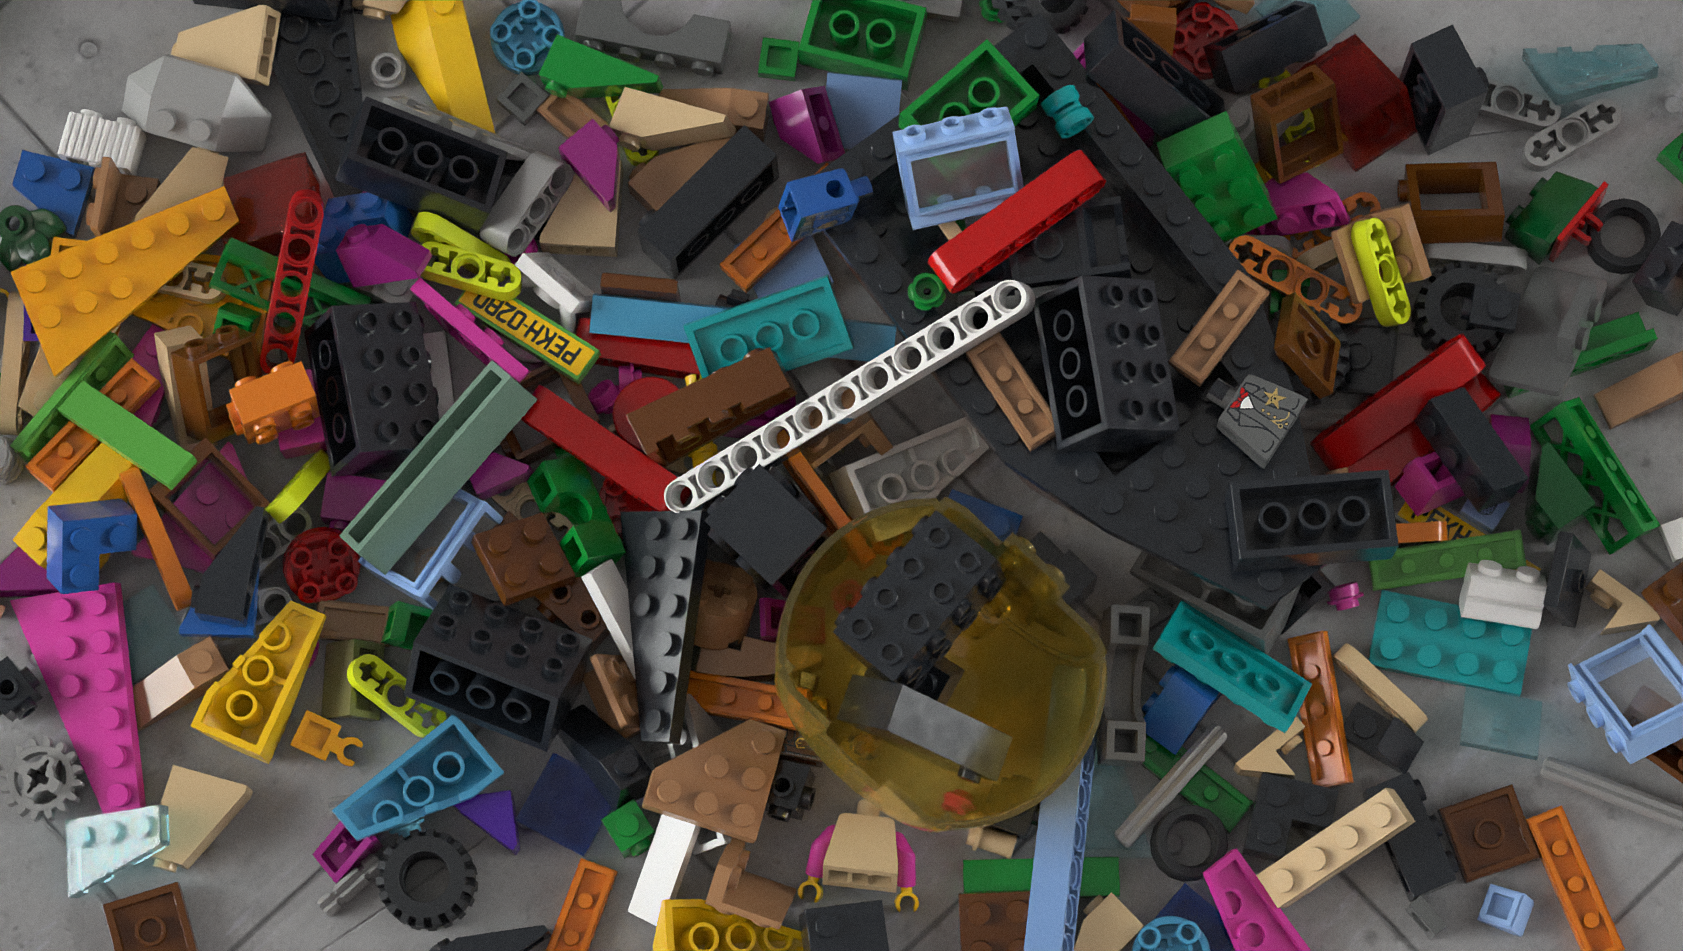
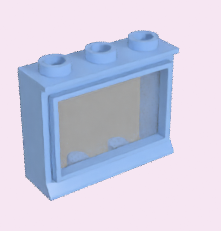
M1007 106L986 108L979 113L961 117L950 116L942 121L926 125H910L903 130L892 132L906 210L913 230L965 219V217L987 214L1024 187L1015 126Z
M459 489L451 501L426 527L425 531L420 534L386 575L363 557H360L358 562L379 580L434 610L438 602L429 593L440 577L451 584L458 582L461 572L451 561L462 545L476 552L471 543L476 533L472 530L480 518L485 516L499 525L504 518L486 501L480 500Z
M1650 624L1639 634L1575 666L1572 663L1568 664L1571 681L1567 685L1572 697L1577 703L1583 701L1593 725L1596 728L1602 726L1606 732L1605 736L1611 749L1616 754L1621 752L1630 764L1683 738V665Z

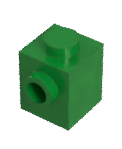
M635 799L601 819L624 859L631 854L635 858L650 849L655 831Z

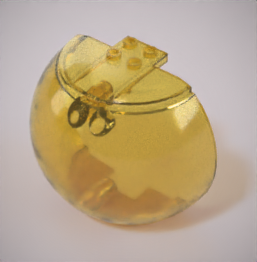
M944 497L940 502L936 498L911 499L873 509L853 519L830 536L808 560L793 584L779 622L775 647L776 675L774 681L779 700L801 737L815 754L862 798L895 820L921 831L930 833L964 831L990 826L1010 819L1037 805L1067 780L1090 747L1100 723L1107 689V662L1103 657L1108 652L1097 632L1061 598L1070 588L1064 582L1063 574L1055 566L1043 562L1036 555L1034 546L1027 539L1017 537L1012 532L1002 542L968 508L950 498ZM935 510L998 560L1006 577L999 593L992 600L987 601L978 612V616L972 625L960 633L953 642L949 652L944 656L965 670L948 703L944 705L1013 737L997 782L981 778L979 784L966 781L957 777V772L945 770L883 741L880 737L868 734L836 719L852 674L864 676L867 667L845 650L833 633L837 627L834 623L846 607L850 606L853 608L862 598L860 592L867 581L873 576L879 578L888 567L886 561L890 554L900 545L905 547L914 536L912 530L917 522L925 515L930 517Z

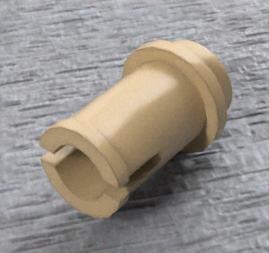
M981 821L980 824L972 822L965 844L972 846L973 851L979 848L1006 857V859L1011 858L1017 835H1011L984 826V821Z

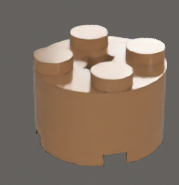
M706 559L695 645L707 649L720 650L728 648L729 643L737 640L740 643L743 641L744 636H747L757 601V589L753 578L742 567L737 568L726 563L713 562Z

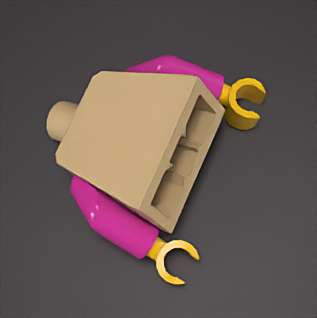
M872 799L860 800L857 805L856 814H840L836 825L827 826L812 842L805 870L808 879L798 888L800 899L804 898L805 888L808 885H813L817 890L814 903L819 902L823 896V888L819 883V879L823 878L822 885L896 893L897 886L901 887V892L894 901L897 911H901L900 900L904 896H910L913 899V912L917 910L919 901L917 896L912 893V887L916 886L915 853L904 834L895 831V821L892 818L879 817L881 808L879 802Z

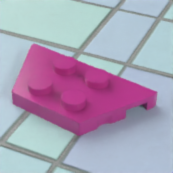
M421 278L410 288L412 293L426 303L424 307L437 320L439 325L484 365L487 366L492 360L518 383L529 374L530 371L502 346L504 341L488 327L484 332L474 322L475 316L460 303L454 307Z
M228 441L219 452L247 479L236 451ZM210 463L173 503L214 545L254 508ZM164 514L161 520L181 567L203 574L213 561ZM144 537L137 544V550H132L131 554L138 558L154 560Z

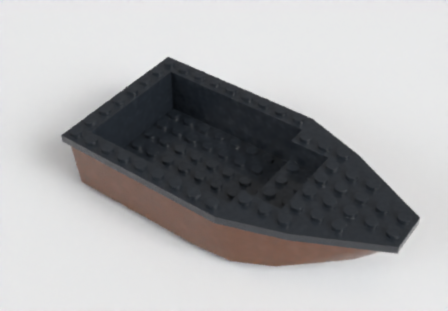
M1039 13L994 45L1039 94L1037 108L1015 126L1023 186L1025 187L1077 150L1084 152L1106 180L1103 188L1089 200L1120 196L1131 279L1154 280L1169 362L1235 272L1239 270L1252 280L1253 278L1098 84L1086 75V69L1042 14ZM1074 85L1080 94L1079 102L1090 110L1094 120L1077 134L1062 139L1055 129V120L1053 117L1046 115L1041 104L1049 95L1060 88ZM899 114L817 174L844 168L850 181L867 176L870 180L874 194L873 198L859 202L851 220L823 230L821 233L890 322L897 326L898 332L906 340L957 309V296L961 292L974 291V285L972 283L954 294L946 287L944 290L946 294L944 303L937 308L931 307L928 311L915 307V302L908 297V287L913 283L917 275L930 273L937 276L927 262L929 257L949 240L938 225L916 230L912 228L906 210L892 133L902 130L899 127ZM1005 141L995 143L951 182L928 158L911 161L919 208L931 206L927 198L934 192L941 194L949 193L953 199L958 200L976 196L975 188L979 185L990 186L992 192L1012 187ZM925 289L924 294L930 295L931 290ZM1263 305L1260 306L1200 387L1169 365L1180 431L1130 453L1059 451L1056 436L1030 452L967 358L966 352L931 373L979 436L996 453L1003 464L1009 467L1031 490L1119 540L1264 610L1270 608L1327 565L1234 572L1225 495L1230 482L1312 476L1300 417L1297 418L1265 469H1263L1216 427L1218 419L1225 409L1206 398L1218 378L1238 390L1248 374L1294 392L1285 365L1275 353V338ZM1033 307L1028 315L1001 330L1000 334L1051 408ZM987 312L974 314L973 324L976 329H981L987 324ZM950 328L944 330L940 336L941 346L943 349H948L953 345L955 340L954 332ZM917 348L913 349L915 354L921 360L922 356L920 351Z

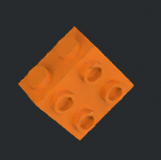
M291 361L283 362L273 367L270 374L260 378H256V376L245 377L237 381L234 388L229 389L232 402L226 404L231 424L237 436L245 435L248 445L257 442L258 445L269 443L279 436V432L289 428H293V430L304 429L315 422L314 418L320 417L316 394L302 361L295 364Z

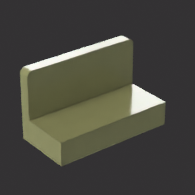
M350 639L326 645L321 717L328 720L352 718L369 722L380 721L381 708L351 686L347 678V669L353 660L366 654L375 655L384 661V644ZM370 665L363 668L359 666V669L363 672L360 677L363 681L371 678L380 684L375 688V691L378 693L383 680L378 681L370 674L372 670Z

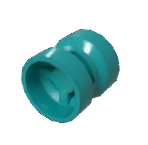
M1074 85L1060 88L1049 95L1041 104L1046 115L1053 117L1055 120V129L1062 139L1077 134L1094 120L1090 110L1079 102L1080 94Z

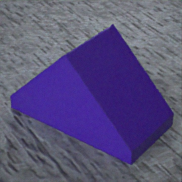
M511 790L478 794L472 799L453 805L455 810L515 856L521 850L515 800Z

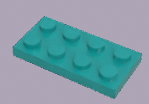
M829 274L686 323L683 326L702 379L722 367L730 366L743 360L747 353L761 347L764 349L770 347L776 352L786 371L854 348Z
M1382 590L1380 592L1368 660L1377 669L1519 698L1522 691L1532 628L1461 617L1459 605Z
M1182 600L1152 648L1167 661L1182 667L1193 674L1201 683L1210 685L1227 696L1234 704L1246 708L1260 717L1265 724L1275 727L1283 733H1286L1293 723L1312 686V683Z

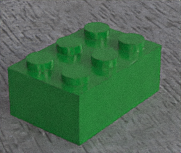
M812 0L798 49L799 64L834 73L902 80V90L908 91L926 26L927 8L898 0Z
M986 39L900 113L899 127L903 130L910 125H926L942 121L950 116L961 117L979 113L986 108L1006 106L1008 107L1013 124L1016 126L1037 108L1039 94L992 43ZM995 143L929 157L928 159L951 182Z
M1227 111L1157 142L1164 168L1224 243L1278 219L1269 192Z

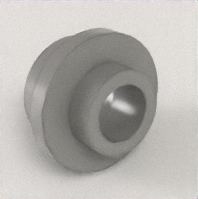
M385 52L377 55L372 60L369 74L376 86L382 89H393L403 83L406 78L407 68L404 60L399 55ZM386 67L395 69L394 74L390 77L383 76L382 71Z

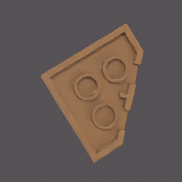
M749 719L654 768L651 773L642 808L753 844L758 836L786 731Z

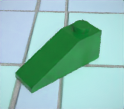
M558 34L538 74L546 86L545 90L559 98H566V95L577 99L621 96L624 87L653 94L661 93L664 87L659 75Z

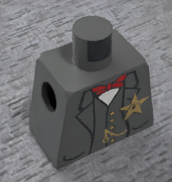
M1251 374L1246 376L1238 390L1218 378L1206 396L1207 399L1225 409L1218 419L1216 427L1263 469H1265L1307 402L1306 397Z

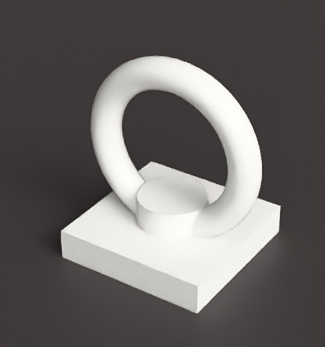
M549 252L523 253L515 263V266L523 272L521 273L522 289L534 287V292L544 302L560 310V326L573 333L576 321L575 313L591 312L592 296L595 292ZM511 278L503 283L501 287H505L508 282L511 283ZM496 333L504 341L502 346L515 359L527 363L542 362Z

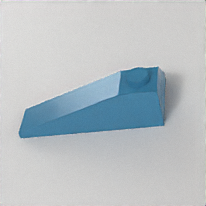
M451 715L335 807L332 812L356 841L472 799L503 775L504 771L457 716Z

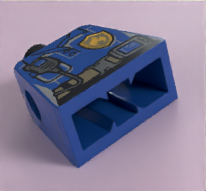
M839 168L787 182L778 208L791 242L851 220L857 204L872 199L874 194L867 176L850 181L846 170Z

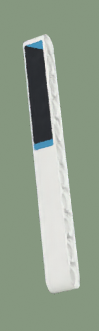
M1005 280L673 480L667 485L664 492L666 506L675 513L705 510L721 495L728 496L737 487L734 484L735 480L748 468L744 461V455L749 448H754L757 453V462L751 467L753 470L758 464L766 471L772 466H778L1028 315L1035 305L1033 290L1028 285L1015 280ZM1018 288L1022 296L1021 302L1016 308L1010 309L1006 303V296L1009 291ZM984 308L988 314L987 324L981 329H976L973 324V316L977 310ZM950 328L954 332L955 340L950 348L943 349L940 344V336L944 330ZM917 348L922 356L921 363L917 368L911 369L907 364V356L911 350ZM884 368L888 373V382L884 388L878 389L874 383V376L878 370ZM851 388L856 396L855 402L851 408L846 409L841 399L844 391ZM818 408L822 413L823 419L821 425L814 429L809 423V415L814 409ZM782 428H786L790 434V441L785 448H780L777 443V434ZM718 467H721L725 474V480L720 487H716L712 480V474ZM685 487H689L693 494L692 501L687 507L680 500V494Z

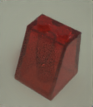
M1355 33L1344 41L1336 43L1330 50L1315 60L1304 64L1301 69L1295 72L1297 73L1315 64L1335 82L1344 148L1342 156L1355 172L1417 133L1407 86Z
M306 152L223 178L225 189L239 219V224L222 237L224 247L232 237L273 256H279L291 197L302 189H311L321 196L320 180ZM302 202L296 207V212L302 217H311L317 212V208L311 202ZM295 239L289 243L288 247L293 253L307 252L310 245L306 240Z

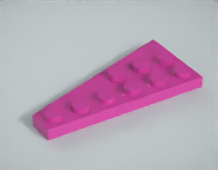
M121 583L99 585V590L69 594L56 592L9 600L104 816L112 818L147 812Z

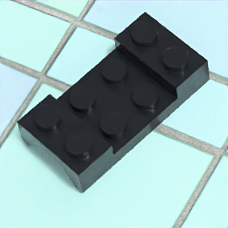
M1120 196L1092 199L1084 202L974 281L975 297L1005 280H1015L1028 285L1030 288L1065 284L1082 275L1131 279ZM984 215L965 217L966 228ZM1018 288L1009 291L1007 296L1015 295V290H1018Z

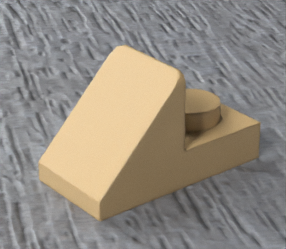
M1601 569L1597 571L1585 588L1591 592L1590 598L1595 603L1605 609L1612 607L1616 610V613L1600 635L1644 629L1648 624L1654 627L1661 619L1648 602Z
M1296 716L1286 733L1277 729L1236 762L1233 770L1240 776L1260 778L1262 772L1294 779L1295 773L1280 757L1278 752L1282 751L1284 755H1287L1303 741L1299 735L1302 734L1305 725Z

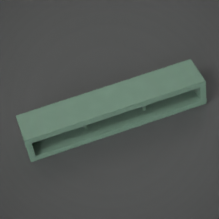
M491 360L339 536L361 557L386 575L420 534L425 531L426 527L451 501L459 489L476 472L485 459L502 442L518 421L527 413L537 399Z

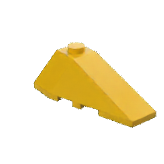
M409 0L403 5L399 13L392 14L390 17L398 49L415 73L418 81L428 93L437 110L495 133L463 0Z
M101 443L33 513L13 538V541L39 566L47 569L48 506L121 498L127 503L128 498L120 481L119 473L136 467V465ZM111 553L99 554V571L109 560Z
M290 600L259 634L257 641L243 656L239 655L232 663V668L219 682L215 681L206 691L190 726L238 752L269 764L286 729L327 616Z
M703 899L662 900L653 942V951H803L801 931L781 925L780 929L761 927L752 920L739 915L723 914L716 910L715 907L705 904L706 900Z

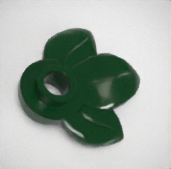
M11 205L4 208L0 212L1 263L11 272L16 270L22 262L28 265L50 256L51 245L48 239L60 236L67 231L65 223L59 216L47 209L29 211L20 205ZM13 217H17L20 221V226L16 231H13L9 225Z

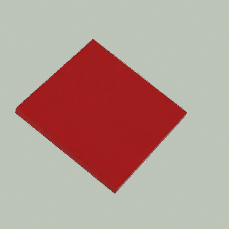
M1604 181L1558 235L1548 260L1553 263L1574 238L1581 244L1588 246L1591 237L1581 231L1586 223L1594 227L1596 231H1601L1603 223L1594 214L1600 208L1609 184Z

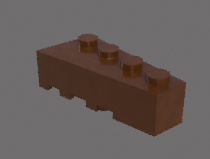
M761 347L747 353L743 360L730 366L722 367L701 380L626 414V417L645 454L665 468L794 397L798 393L778 354L770 347L766 349Z

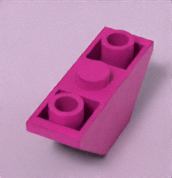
M1304 172L1281 184L1274 178L1265 183L1278 219L1244 234L1284 236L1347 225L1350 223V217L1336 191L1308 172Z

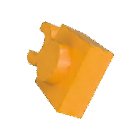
M306 710L290 746L323 761H326L329 752L336 754L341 764L352 767L355 762L344 756V748L350 744L362 748L363 742L355 737H346L344 739L338 737L341 725Z

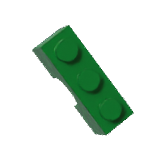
M575 457L543 461L526 482L540 512L560 513L572 522V528L562 538L559 545L576 575L575 578L582 577L610 559L616 564L626 551L584 463Z

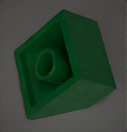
M1558 171L1549 180L1542 177L1529 193L1533 198L1525 208L1518 205L1505 221L1509 228L1504 238L1517 248L1526 250L1528 252L1527 256L1540 265L1552 251L1558 235L1598 188L1592 183Z
M1550 442L1542 446L1532 462L1524 514L1528 519L1525 523L1530 533L1537 540L1542 538L1548 546L1558 538L1560 531L1567 532L1582 522L1596 504Z

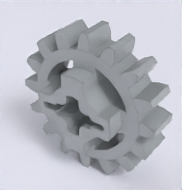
M45 737L42 745H39L34 738H29V748L27 749L17 744L15 750L18 755L15 758L5 756L4 758L10 765L9 770L0 771V776L7 779V783L0 786V791L5 794L11 793L5 803L9 807L19 804L16 813L21 817L26 816L31 811V819L35 822H39L42 813L45 814L47 819L54 821L55 811L58 809L67 815L69 809L66 803L69 800L76 803L80 801L77 795L74 794L75 789L85 788V783L76 777L85 772L81 765H73L78 759V755L74 751L65 754L67 745L62 741L53 748V740L50 737ZM43 755L39 761L27 762L35 756ZM62 763L66 770V784L62 783L60 771L63 768ZM19 774L22 776L24 783V787L21 791L22 795L20 794L18 789ZM38 774L46 775L49 778L46 785L35 780ZM57 796L51 802L40 804L43 798Z

